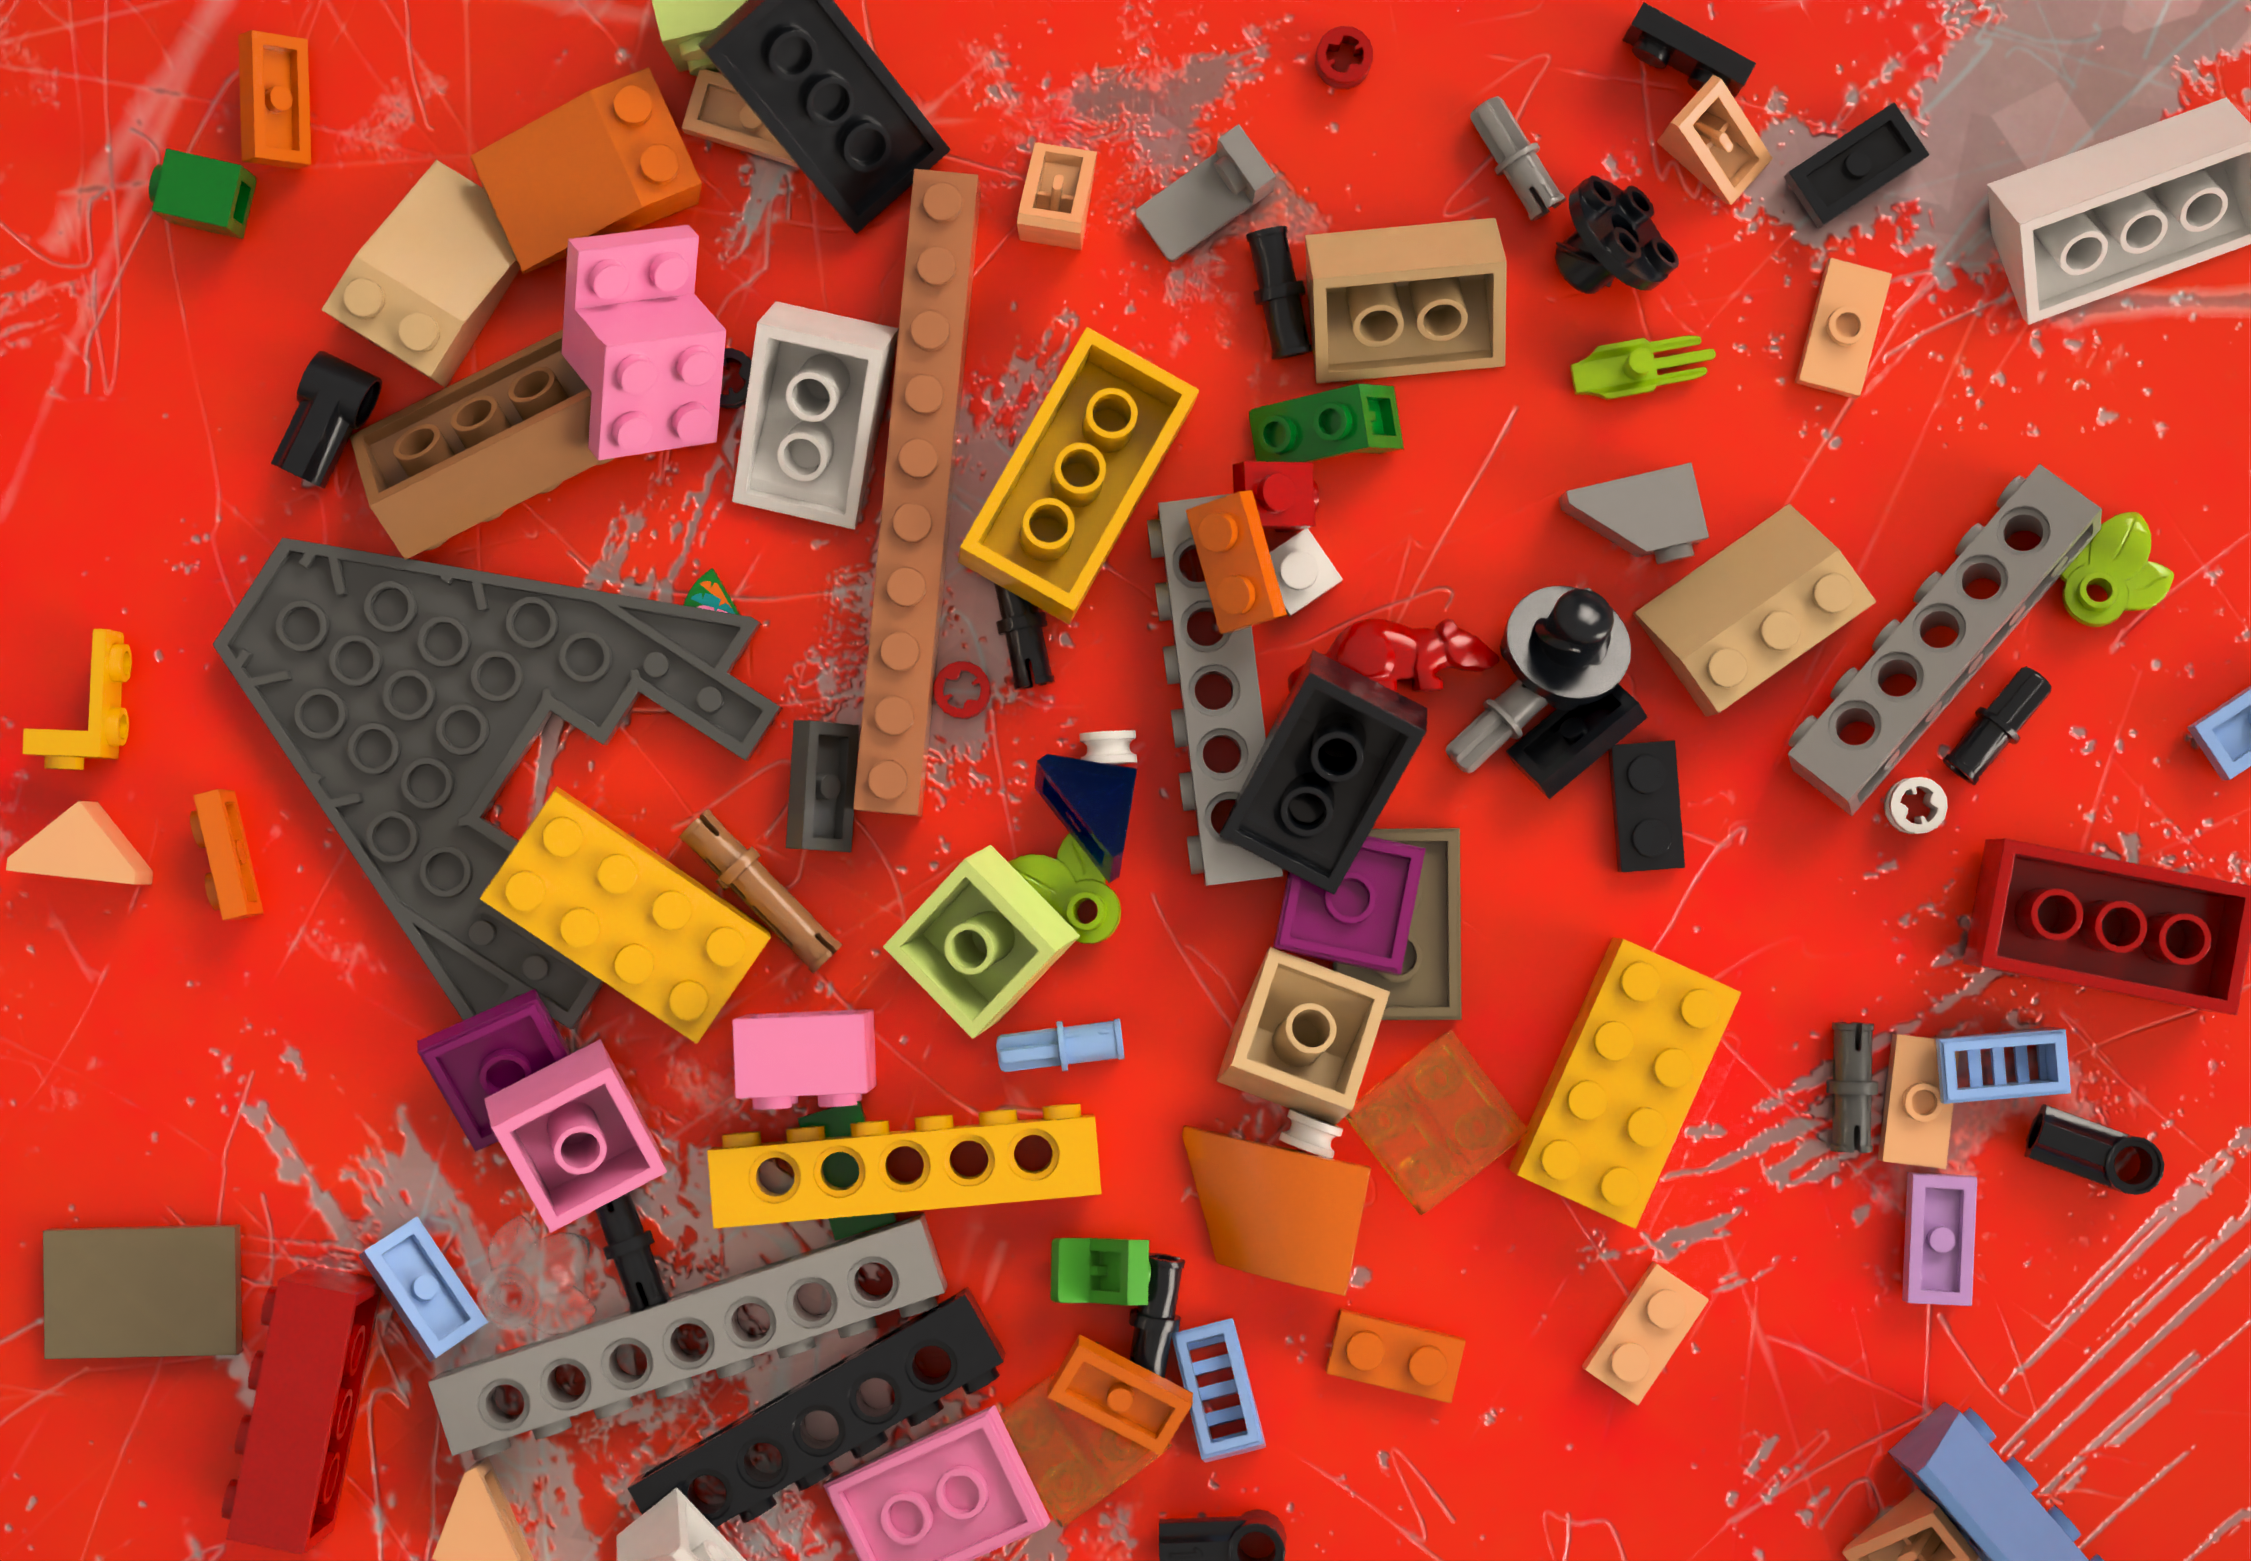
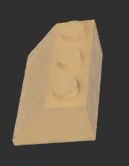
M1496 218L1305 235L1307 295L1316 384L1505 366L1507 261Z
M1789 503L1638 609L1633 615L1707 717L1718 714L1877 601L1840 549Z

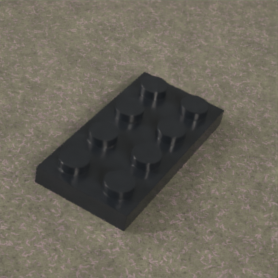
M747 0L698 44L842 220L856 234L913 184L914 169L929 170L951 151L834 0Z

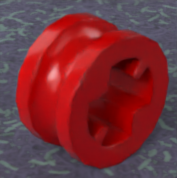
M1340 26L1329 30L1321 38L1317 46L1315 67L1318 76L1325 84L1335 89H1349L1358 86L1366 79L1373 61L1371 42L1362 31L1354 27ZM1341 43H1348L1354 46L1353 57L1360 55L1362 59L1361 65L1356 63L1350 64L1346 73L1334 70L1335 59L1327 61L1326 58L1327 51L1338 52Z
M957 661L948 664L939 671L934 681L933 693L936 703L943 712L956 719H969L978 716L986 709L991 699L992 688L989 678L980 667L971 662ZM962 672L970 673L977 678L972 682V685L974 687L980 685L981 687L978 700L967 699L963 708H956L950 705L948 702L953 699V696L951 694L945 695L944 693L947 681H959Z

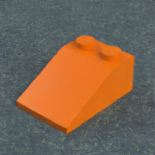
M649 67L589 90L470 156L522 274L567 257L568 239L630 232L697 205L702 186L698 173Z

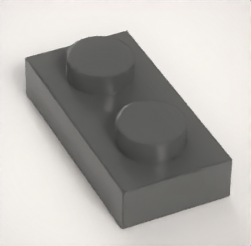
M794 720L786 848L837 852L852 851L859 725Z

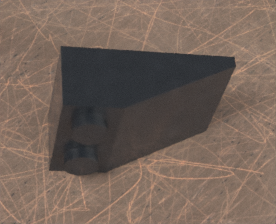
M1313 650L1283 703L1219 836L1335 894L1426 734L1428 708Z

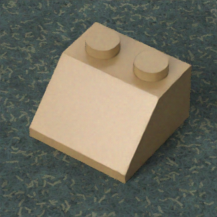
M1270 947L1266 952L1236 1020L1216 1081L1336 1125L1353 1110L1390 991Z

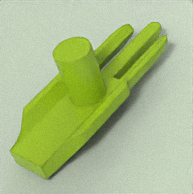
M1693 335L1653 342L1640 338L1601 345L1587 358L1570 365L1575 395L1586 394L1606 400L1653 392L1657 386L1694 380L1708 372L1706 367L1658 375L1657 370L1709 361L1715 358L1716 352L1714 349H1705L1654 358L1655 352L1701 344V337Z

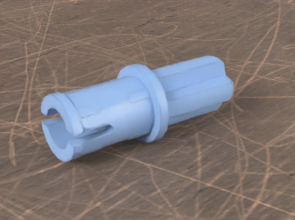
M1120 1018L1114 1019V1021L1063 1027V1021H1056L1057 1028L1001 1034L997 1037L996 1041L998 1064L1004 1072L1060 1065L1063 1072L1068 1071V1064L1117 1058L1118 1060L1125 1059Z

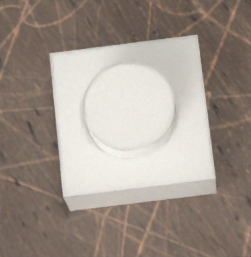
M1305 528L1270 552L1285 610L1289 617L1343 580L1308 528Z

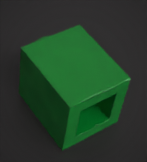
M166 149L163 165H156L150 178L149 199L151 202H154L152 211L169 223L243 239L257 177L242 165Z

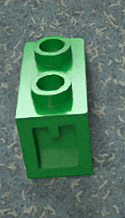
M1354 384L1254 408L1249 412L1256 462H1312L1352 452L1383 454L1404 449L1394 386Z

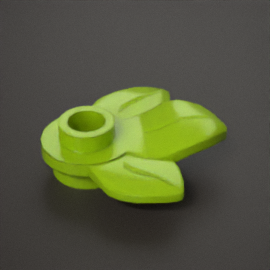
M2126 512L2118 514L2101 524V530L2060 576L2065 582L2062 591L2063 604L2069 615L2077 622L2091 627L2106 626L2116 621L2124 611L2148 610L2156 606L2168 593L2173 582L2174 573L2161 564L2148 561L2151 551V532L2141 514L2138 512ZM2089 585L2101 586L2107 593V600L2103 602L2092 600L2087 594L2086 587Z
M1069 833L1058 850L1057 859L1045 855L1029 854L1008 862L1080 935L1076 940L1077 942L1084 944L1099 943L1109 938L1117 929L1121 919L1120 901L1116 893L1106 885V860L1103 854L1088 839L1074 833ZM1085 900H1093L1098 908L1097 916L1092 922L1084 924L1078 917V908Z

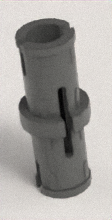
M1833 1022V1079L1826 1080V1093L1833 1094L1832 1144H1830V1150L1854 1153V1150H1858L1860 1153L1873 1152V1145H1871L1872 1095H1878V1081L1872 1080V1030H1874V1024Z

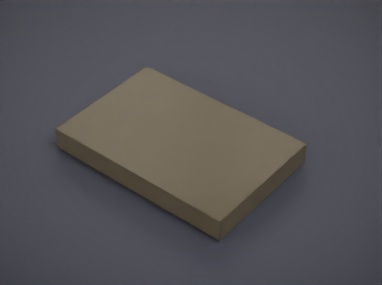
M1460 828L1371 829L1368 834L1370 837L1426 848L1402 971L1397 976L1332 962V970L1390 991L1381 1020H1462Z
M240 1224L50 1228L43 1230L44 1359L238 1355L242 1352Z

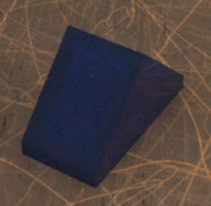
M1047 754L1037 760L1034 788L1110 883L1120 876L1137 769Z

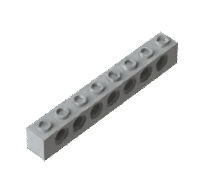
M922 1213L671 1296L669 1299L656 1305H646L644 1309L631 1313L629 1310L442 1372L428 1383L452 1456L471 1450L474 1460H478L509 1449L511 1447L509 1437L532 1430L536 1440L571 1428L570 1417L594 1410L596 1419H602L633 1407L632 1396L653 1389L657 1399H662L694 1387L693 1376L716 1369L719 1379L739 1374L755 1367L753 1356L777 1349L779 1358H786L805 1352L816 1346L813 1336L834 1329H838L840 1338H846L876 1327L877 1323L874 1316L895 1309H899L901 1318L923 1313L938 1306L935 1296L945 1293L948 1284L925 1214ZM871 1262L884 1265L892 1275V1288L881 1295H873L866 1292L858 1280L860 1267ZM807 1283H817L824 1286L831 1296L830 1310L821 1315H812L804 1311L798 1302L799 1288ZM755 1303L762 1306L770 1318L769 1330L761 1335H752L745 1332L737 1320V1312L741 1305ZM687 1323L700 1326L708 1336L709 1345L707 1352L700 1355H691L684 1352L677 1342L679 1326ZM633 1344L643 1350L647 1358L645 1373L630 1375L619 1367L616 1360V1352L620 1345ZM559 1365H574L582 1371L586 1381L583 1394L569 1395L559 1388L556 1382V1370ZM499 1385H511L521 1392L524 1398L522 1414L509 1415L499 1409L495 1401V1392Z

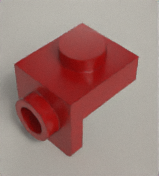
M1243 461L1232 465L1234 493L1252 490L1263 529H1275L1276 532H1293L1316 526L1315 513L1319 506V490L1316 482L1313 480V462Z

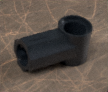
M319 351L310 361L301 378L297 390V401L300 404L271 464L325 489L353 429H360L371 415L381 391V378L325 351Z
M2045 1104L2041 1106L2037 1116L2033 1119L2026 1139L2027 1144L2024 1156L2105 1185L2112 1190L2134 1195L2149 1192L2158 1185L2163 1177L2165 1164L2162 1153L2155 1144L2145 1138L2131 1136ZM2131 1146L2139 1154L2141 1161L2140 1169L2132 1179L2122 1181L2115 1172V1158L2122 1149Z
M1256 1509L1245 1512L1241 1516L1160 1519L1159 1521L1160 1561H1284L1287 1539L1285 1528L1278 1517L1268 1511ZM1251 1532H1262L1272 1539L1275 1548L1267 1557L1252 1558L1241 1549L1239 1543L1241 1538Z

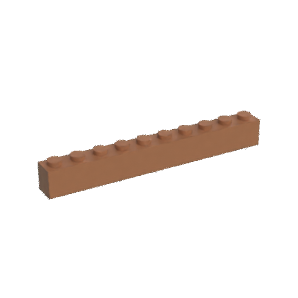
M914 169L853 806V810L918 817H922L934 697L933 689L936 676L981 199V186L977 174Z

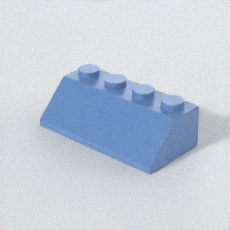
M1944 1402L1888 1451L1924 1495L1942 1509L1982 1561H2104L2098 1554L2088 1560L2074 1543L2081 1536L2076 1526L2057 1506L2054 1505L2046 1511L2031 1494L2039 1487L2031 1474L2013 1456L2004 1463L1989 1445L1997 1436L1972 1408H1968L1962 1414L1959 1410Z

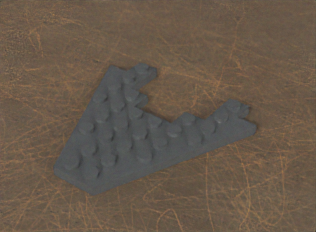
M283 537L213 643L214 648L463 1020L536 989L550 1016L572 1030L576 1028L605 983L480 900L483 891L519 841L485 819V817L553 713L599 743L607 746L642 693L745 761H749L783 709L730 674L762 625L752 617L412 559L405 560L401 557Z

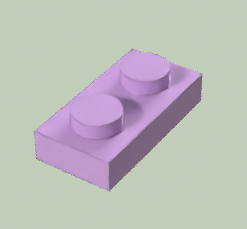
M1907 1172L1903 1301L1917 1304L1972 1306L1977 1177L1972 1175Z

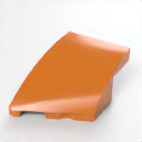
M1184 1125L1182 1136L1216 1262L1277 1281L1346 1296L1371 1172L1370 1166L1306 1154L1305 1151L1246 1140L1240 1136Z

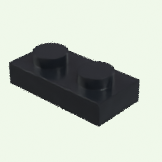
M1643 2L1623 38V41L1633 46L1632 52L1637 58L1656 68L1664 69L1669 65L1689 76L1687 80L1689 85L1697 91L1715 75L1723 80L1735 98L1756 65L1755 62Z
M1894 102L1790 170L1784 178L1817 228L1820 229L1925 160L1929 153Z
M1618 684L1610 694L1598 701L1578 705L1572 710L1562 711L1556 709L1506 750V753L1514 765L1550 799L1648 717L1639 702Z
M1675 740L1614 745L1608 750L1618 872L1685 868Z

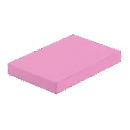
M995 1405L837 1475L823 1485L859 1561H971L1044 1529L1051 1522Z

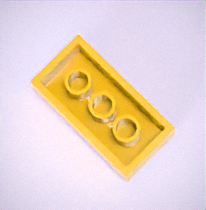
M1086 327L962 542L958 563L1070 625L1191 412L1199 389Z
M556 786L480 897V900L696 1044L771 938L768 928L558 786Z
M1613 937L1509 1169L1526 1180L1636 1229L1742 992L1628 940Z

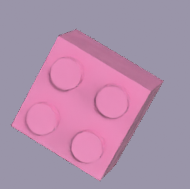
M874 1009L746 1014L733 1019L736 1098H752L753 1109L791 1108L792 1104L798 1103V1096L818 1095V1107L857 1105V1101H862V1093H868L877 1085Z
M601 1039L484 1098L491 1128L550 1233L667 1173L658 1145Z

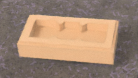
M1830 258L1826 261L1795 383L1853 399L1861 396L1892 277L1891 273L1835 258Z
M1892 1033L1878 1160L1946 1169L1954 1103L1943 1104L1940 1100L1935 1038ZM1955 1051L1956 1070H1958L1960 1051Z

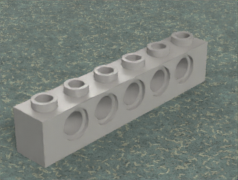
M2041 464L2026 479L2019 475L2008 484L1996 503L2000 510L1985 527L1980 523L1975 524L1963 536L1955 550V554L1959 557L1943 575L1935 571L1923 582L1913 599L1917 604L1902 623L1894 619L1883 628L1872 645V650L1876 653L1860 671L1855 667L1850 668L1832 689L1830 697L1834 701L1818 719L1813 715L1807 717L1791 736L1788 745L1792 749L1788 753L1792 770L1849 815L1853 816L2101 530L2102 508ZM2018 531H2031L2041 539V542L2035 548L2028 551L2015 550L2006 543L2007 539ZM1980 578L1990 579L2000 587L1995 595L1982 600L1970 597L1964 590L1970 582ZM1937 626L1952 628L1958 634L1956 640L1944 648L1931 647L1922 640L1927 631ZM1894 674H1906L1916 681V685L1911 692L1899 697L1886 694L1882 691L1881 686L1888 677ZM1852 722H1865L1874 728L1872 737L1860 745H1850L1839 738L1842 729Z
M1231 494L1158 503L1159 519L1147 520L1151 558L1164 557L1167 582L1155 583L1159 621L1172 620L1175 643L1173 646L1163 647L1167 685L1180 683L1183 707L1182 709L1171 710L1175 748L1188 747L1191 771L1179 773L1183 811H1196L1198 835L1187 837L1191 875L1203 873L1205 886L1283 876L1281 867L1220 837V834L1215 831L1211 823V813L1217 803L1224 800L1236 801L1266 740L1252 626L1236 632L1223 634V637L1217 643L1210 646H1202L1195 643L1187 632V623L1193 615L1204 611L1214 614L1206 581H1190L1183 576L1179 568V560L1183 554L1189 550L1196 549L1186 510ZM1216 674L1228 681L1231 686L1232 696L1230 702L1225 707L1212 710L1205 708L1198 702L1195 696V685L1202 677ZM1225 737L1237 745L1240 759L1234 770L1228 773H1216L1206 766L1203 759V749L1206 743L1213 738Z

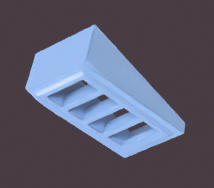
M2047 1027L1935 1039L1940 1100L1943 1104L2071 1093L2066 1029ZM2027 1045H2036L2039 1079L2030 1080ZM2004 1047H2013L2016 1081L2007 1082ZM1980 1049H1990L1993 1084L1983 1085ZM1955 1051H1967L1969 1087L1958 1088Z
M1230 1318L1172 1333L1184 1389L1193 1393V1404L1189 1410L1201 1460L1211 1462L1267 1447L1234 1319ZM1222 1342L1226 1343L1228 1354L1192 1362L1191 1350ZM1232 1367L1234 1379L1199 1388L1196 1376ZM1238 1393L1241 1405L1209 1413L1205 1412L1203 1402ZM1242 1419L1245 1420L1246 1431L1212 1439L1210 1427Z

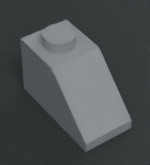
M1692 462L1569 490L1559 497L1560 507L1563 512L1637 558L1655 554L1657 565L1695 556L1692 545L1699 544L1709 538Z

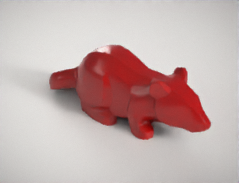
M1369 618L1361 620L1345 628L1336 637L1324 655L1393 691H1397V681L1412 680L1413 692H1434L1443 689V680L1436 676V673L1439 671L1454 668L1462 671L1482 672L1496 665L1500 658L1477 636L1458 628L1451 619H1445L1438 623L1436 629H1412L1385 619ZM1304 665L1290 674L1288 678L1289 692Z

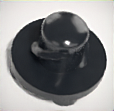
M1590 176L1571 191L1569 210L1577 231L1563 243L1556 242L1555 260L1561 275L1573 288L1585 294H1594L1604 286L1610 287L1613 279L1616 277L1633 288L1652 290L1678 267V256L1670 244L1662 238L1650 219L1654 215V208L1641 190L1634 186H1628L1623 191L1597 176Z
M1551 586L1530 593L1516 605L1511 613L1500 644L1501 655L1508 662L1516 677L1528 689L1545 698L1552 707L1562 711L1572 710L1578 705L1598 701L1610 694L1624 677L1631 659V642L1623 621L1613 608L1610 607L1608 602L1590 588L1578 589L1568 586Z

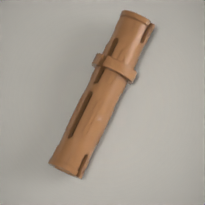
M709 809L704 811L700 818L695 819L679 836L719 876L716 880L718 885L724 891L730 887L792 949L813 974L842 946L758 861L761 855L753 846L747 850Z

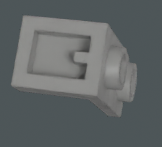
M1238 124L1218 138L1216 153L1138 207L1136 217L1164 257L1169 262H1174L1272 193L1276 175Z

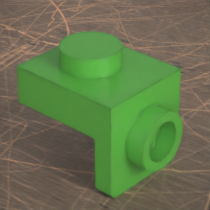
M1116 1238L1053 1239L1051 1245L1050 1295L1053 1302L1126 1306L1148 1305V1284L1151 1278L1149 1240Z

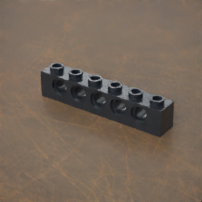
M967 1287L942 1301L937 1307L921 1313L636 1477L627 1489L642 1515L677 1487L717 1530L719 1525L737 1515L740 1516L743 1523H747L774 1507L777 1502L773 1494L795 1483L799 1491L807 1489L833 1472L829 1465V1462L848 1451H851L854 1458L858 1459L884 1444L888 1440L884 1431L906 1418L910 1426L913 1427L934 1416L944 1408L940 1398L961 1386L966 1395L988 1385L1000 1376L996 1366L1004 1362L1006 1353L970 1289ZM926 1346L940 1347L948 1354L951 1361V1369L940 1377H929L923 1374L917 1367L916 1353ZM872 1378L885 1380L894 1390V1403L884 1409H875L868 1406L860 1394L861 1384ZM817 1410L830 1413L838 1423V1435L828 1441H820L813 1438L805 1427L806 1415ZM758 1443H769L775 1446L782 1456V1468L772 1473L758 1470L750 1460V1447ZM703 1475L717 1477L725 1486L726 1500L715 1505L701 1501L694 1490L695 1479Z

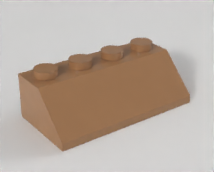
M563 329L350 436L368 504L405 560L423 551L436 549L449 538L481 522L494 520L505 510L537 494L550 492L563 481L595 465H602L614 459L597 460L588 448L592 391L562 355Z

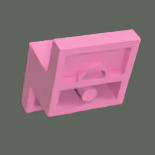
M689 225L568 239L562 355L592 391L588 448L597 460L717 442L726 329L694 294L699 236Z

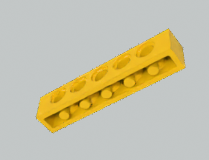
M1075 1103L1042 1107L1043 1118L1017 1120V1109L978 1112L979 1124L954 1126L953 1115L914 1118L915 1130L890 1132L889 1120L857 1122L850 1124L851 1136L826 1138L825 1126L786 1129L787 1141L761 1143L760 1131L723 1134V1146L712 1147L707 1150L713 1229L1101 1195L1094 1114L1081 1115V1104ZM1026 1136H1041L1051 1145V1159L1040 1170H1026L1015 1159V1147ZM963 1141H975L981 1144L988 1154L986 1168L975 1176L961 1175L951 1164L950 1156L953 1148ZM908 1146L920 1153L924 1162V1169L917 1179L902 1182L890 1174L887 1168V1158L889 1153L895 1148ZM835 1152H845L854 1157L859 1166L857 1181L851 1186L842 1188L830 1184L823 1172V1165L827 1156ZM781 1158L792 1166L795 1179L790 1190L783 1193H774L763 1186L759 1172L765 1160Z

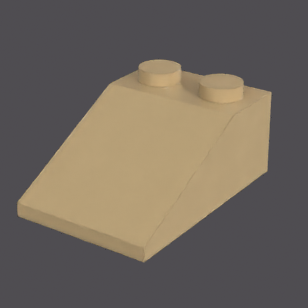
M436 160L358 251L321 310L355 333L446 388L519 272L520 267L485 190Z

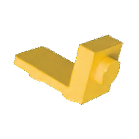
M110 629L93 630L88 731L24 728L23 754L43 756L44 769L84 770V758H119V746L126 744L129 733L128 712L126 708H121L122 682L129 680L132 669L131 649L128 644H124V634L122 632Z

